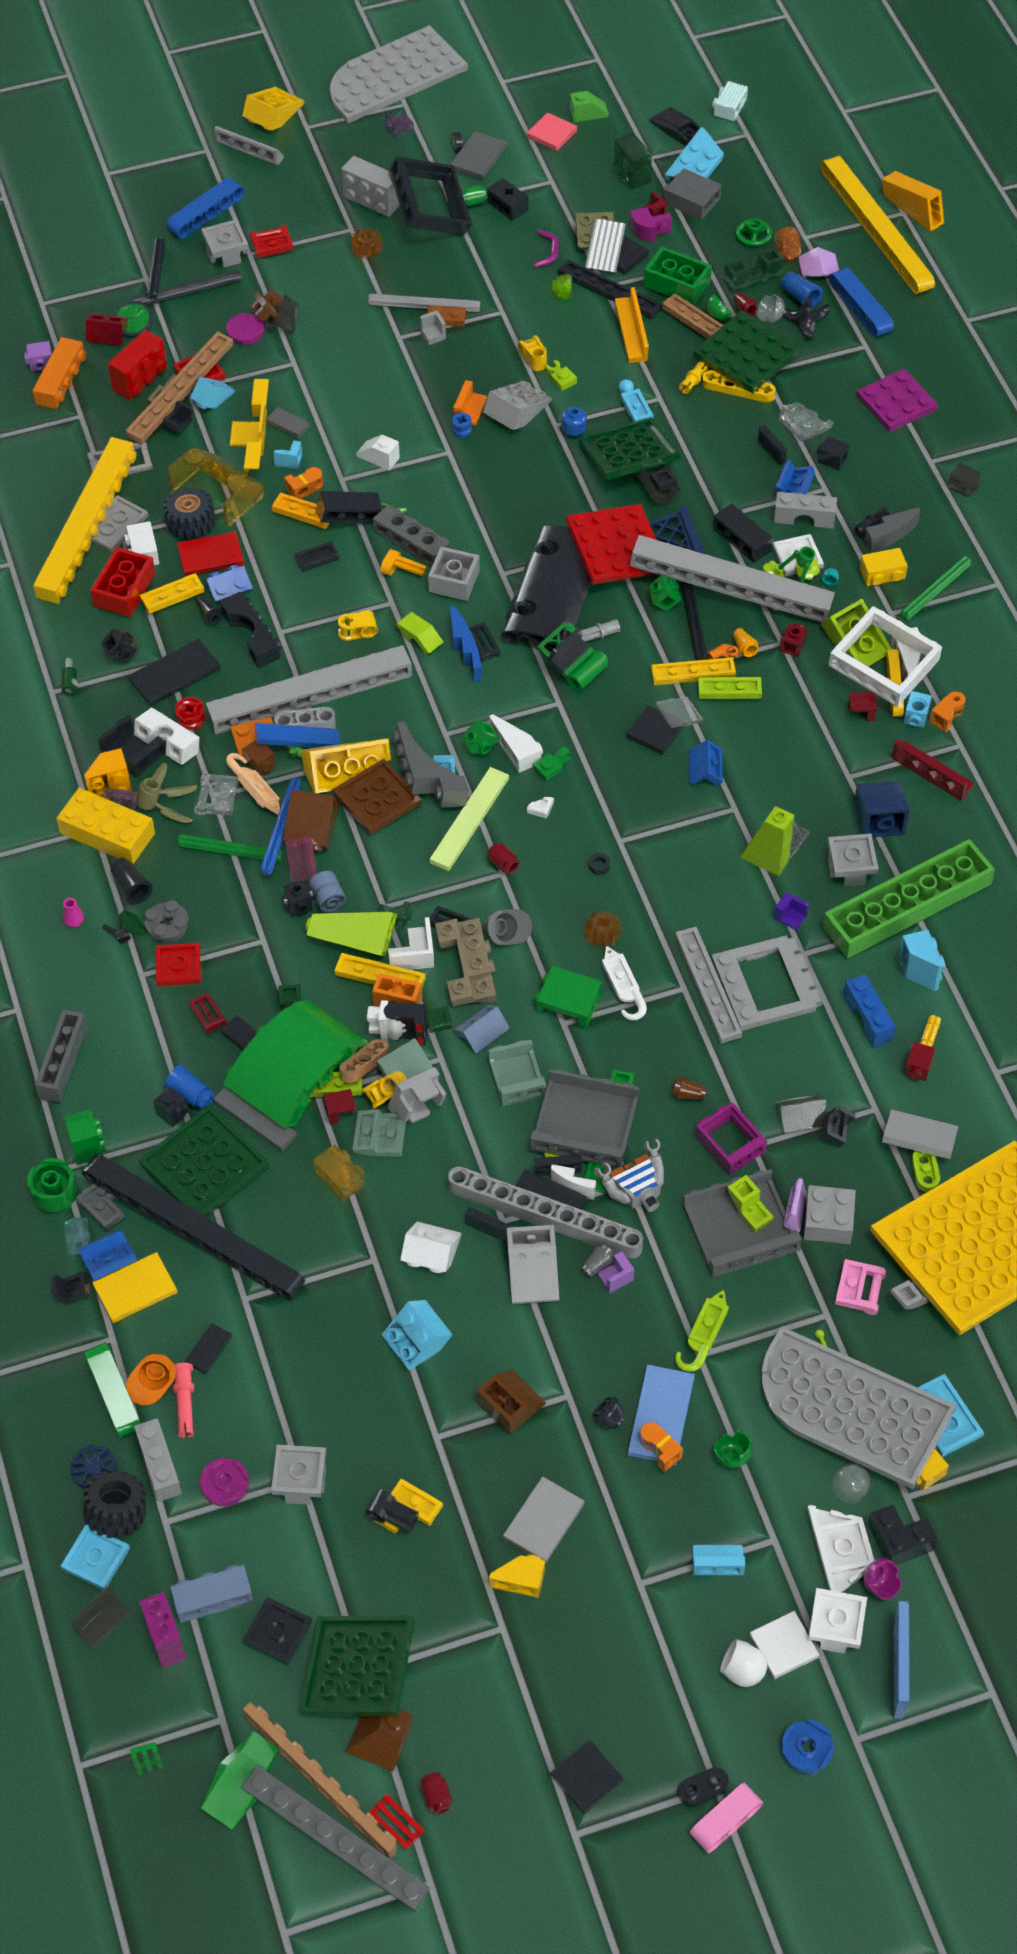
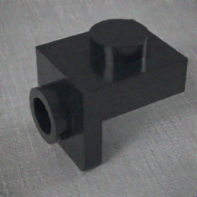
M177 401L174 411L163 418L162 425L178 434L191 425L194 409L181 401Z
M836 1106L824 1115L822 1138L841 1147L846 1143L847 1127L850 1122L855 1120V1114L841 1106Z
M81 1271L64 1279L58 1275L52 1276L51 1291L53 1296L65 1304L89 1296V1274Z

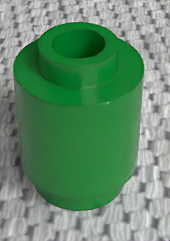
M481 185L463 188L462 190L467 207L482 204L484 199H487L486 190Z

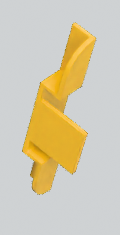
M254 379L251 403L253 417H260V422L232 421L230 446L246 447L245 473H249L250 469H259L260 456H263L267 424L266 402L269 379Z

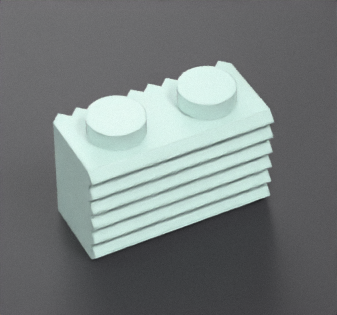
M728 81L725 87H721L719 97L713 101L712 109H714V116L735 121L747 100L748 87Z

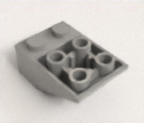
M520 381L490 391L483 413L515 430L524 427L552 401V398L548 397L545 392L531 387L530 383Z
M554 1225L507 1228L512 1304L559 1301Z

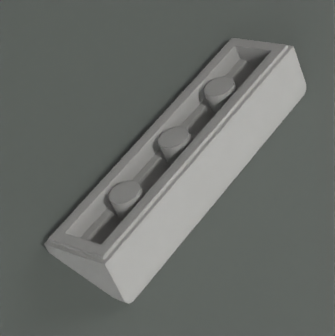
M215 127L216 142L276 165L284 158L278 149L220 127Z

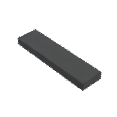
M226 1086L213 1098L216 1105L281 1152L297 1137V1132L290 1127L283 1128Z

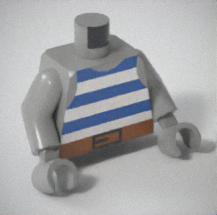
M654 1139V1149L649 1147L648 1141L645 1142L644 1148L650 1152V1156L646 1153L612 1171L608 1163H602V1167L605 1170L604 1174L601 1173L598 1167L595 1168L594 1173L597 1177L603 1178L602 1183L610 1198L627 1204L630 1208H636L643 1204L648 1212H652L659 1207L660 1204L656 1197L660 1195L661 1186L664 1184V1167L661 1155L657 1153L660 1148L659 1140Z

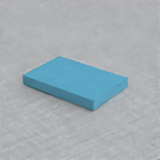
M945 1374L917 1387L956 1405V1411L936 1446V1450L941 1457L983 1437V1430Z

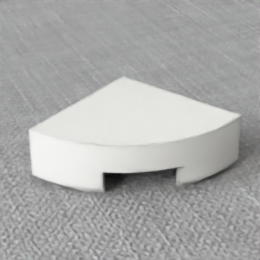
M543 797L541 800L531 802L527 807V813L547 819L553 806L554 798Z

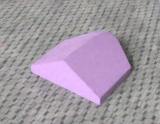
M819 247L798 257L802 278H806V276H829L831 273L839 271L836 255Z

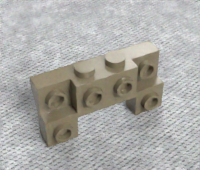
M480 918L462 922L453 919L436 923L440 947L446 948L458 945L464 978L447 981L453 1007L468 1003L497 1001L492 973L496 972L493 959L489 960L488 953L492 952L489 940L484 939Z

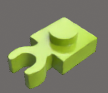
M554 360V367H550L548 364L545 365V371L550 375V380L561 391L577 383V377L567 367L561 369L560 363L557 360Z

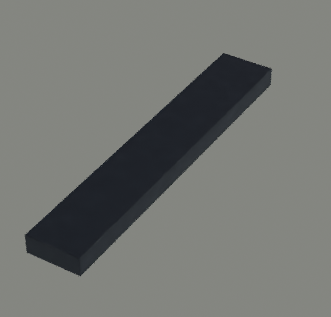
M567 260L558 270V276L613 302L617 298L630 297L629 288L570 260ZM636 292L641 315L652 320L661 311L662 304Z

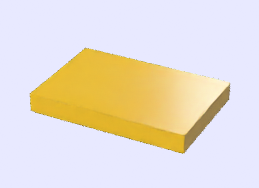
M157 1252L93 1282V1287L112 1323H116L178 1293Z

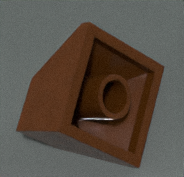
M399 1709L398 1716H361L345 1752L394 1772L414 1725L413 1715Z

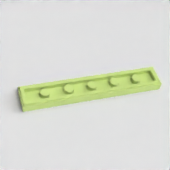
M492 767L489 768L469 798L466 806H464L431 856L430 864L450 871L509 780V774Z

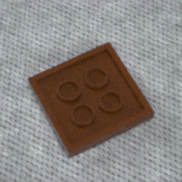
M385 759L380 760L332 789L336 799L369 835L422 804L421 798L417 794L411 793L410 787L406 786L405 780Z

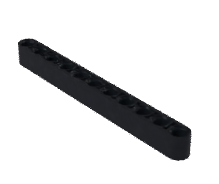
M96 1153L82 1170V1175L94 1185L282 1298L291 1301L305 1283V1278L294 1269L105 1156Z

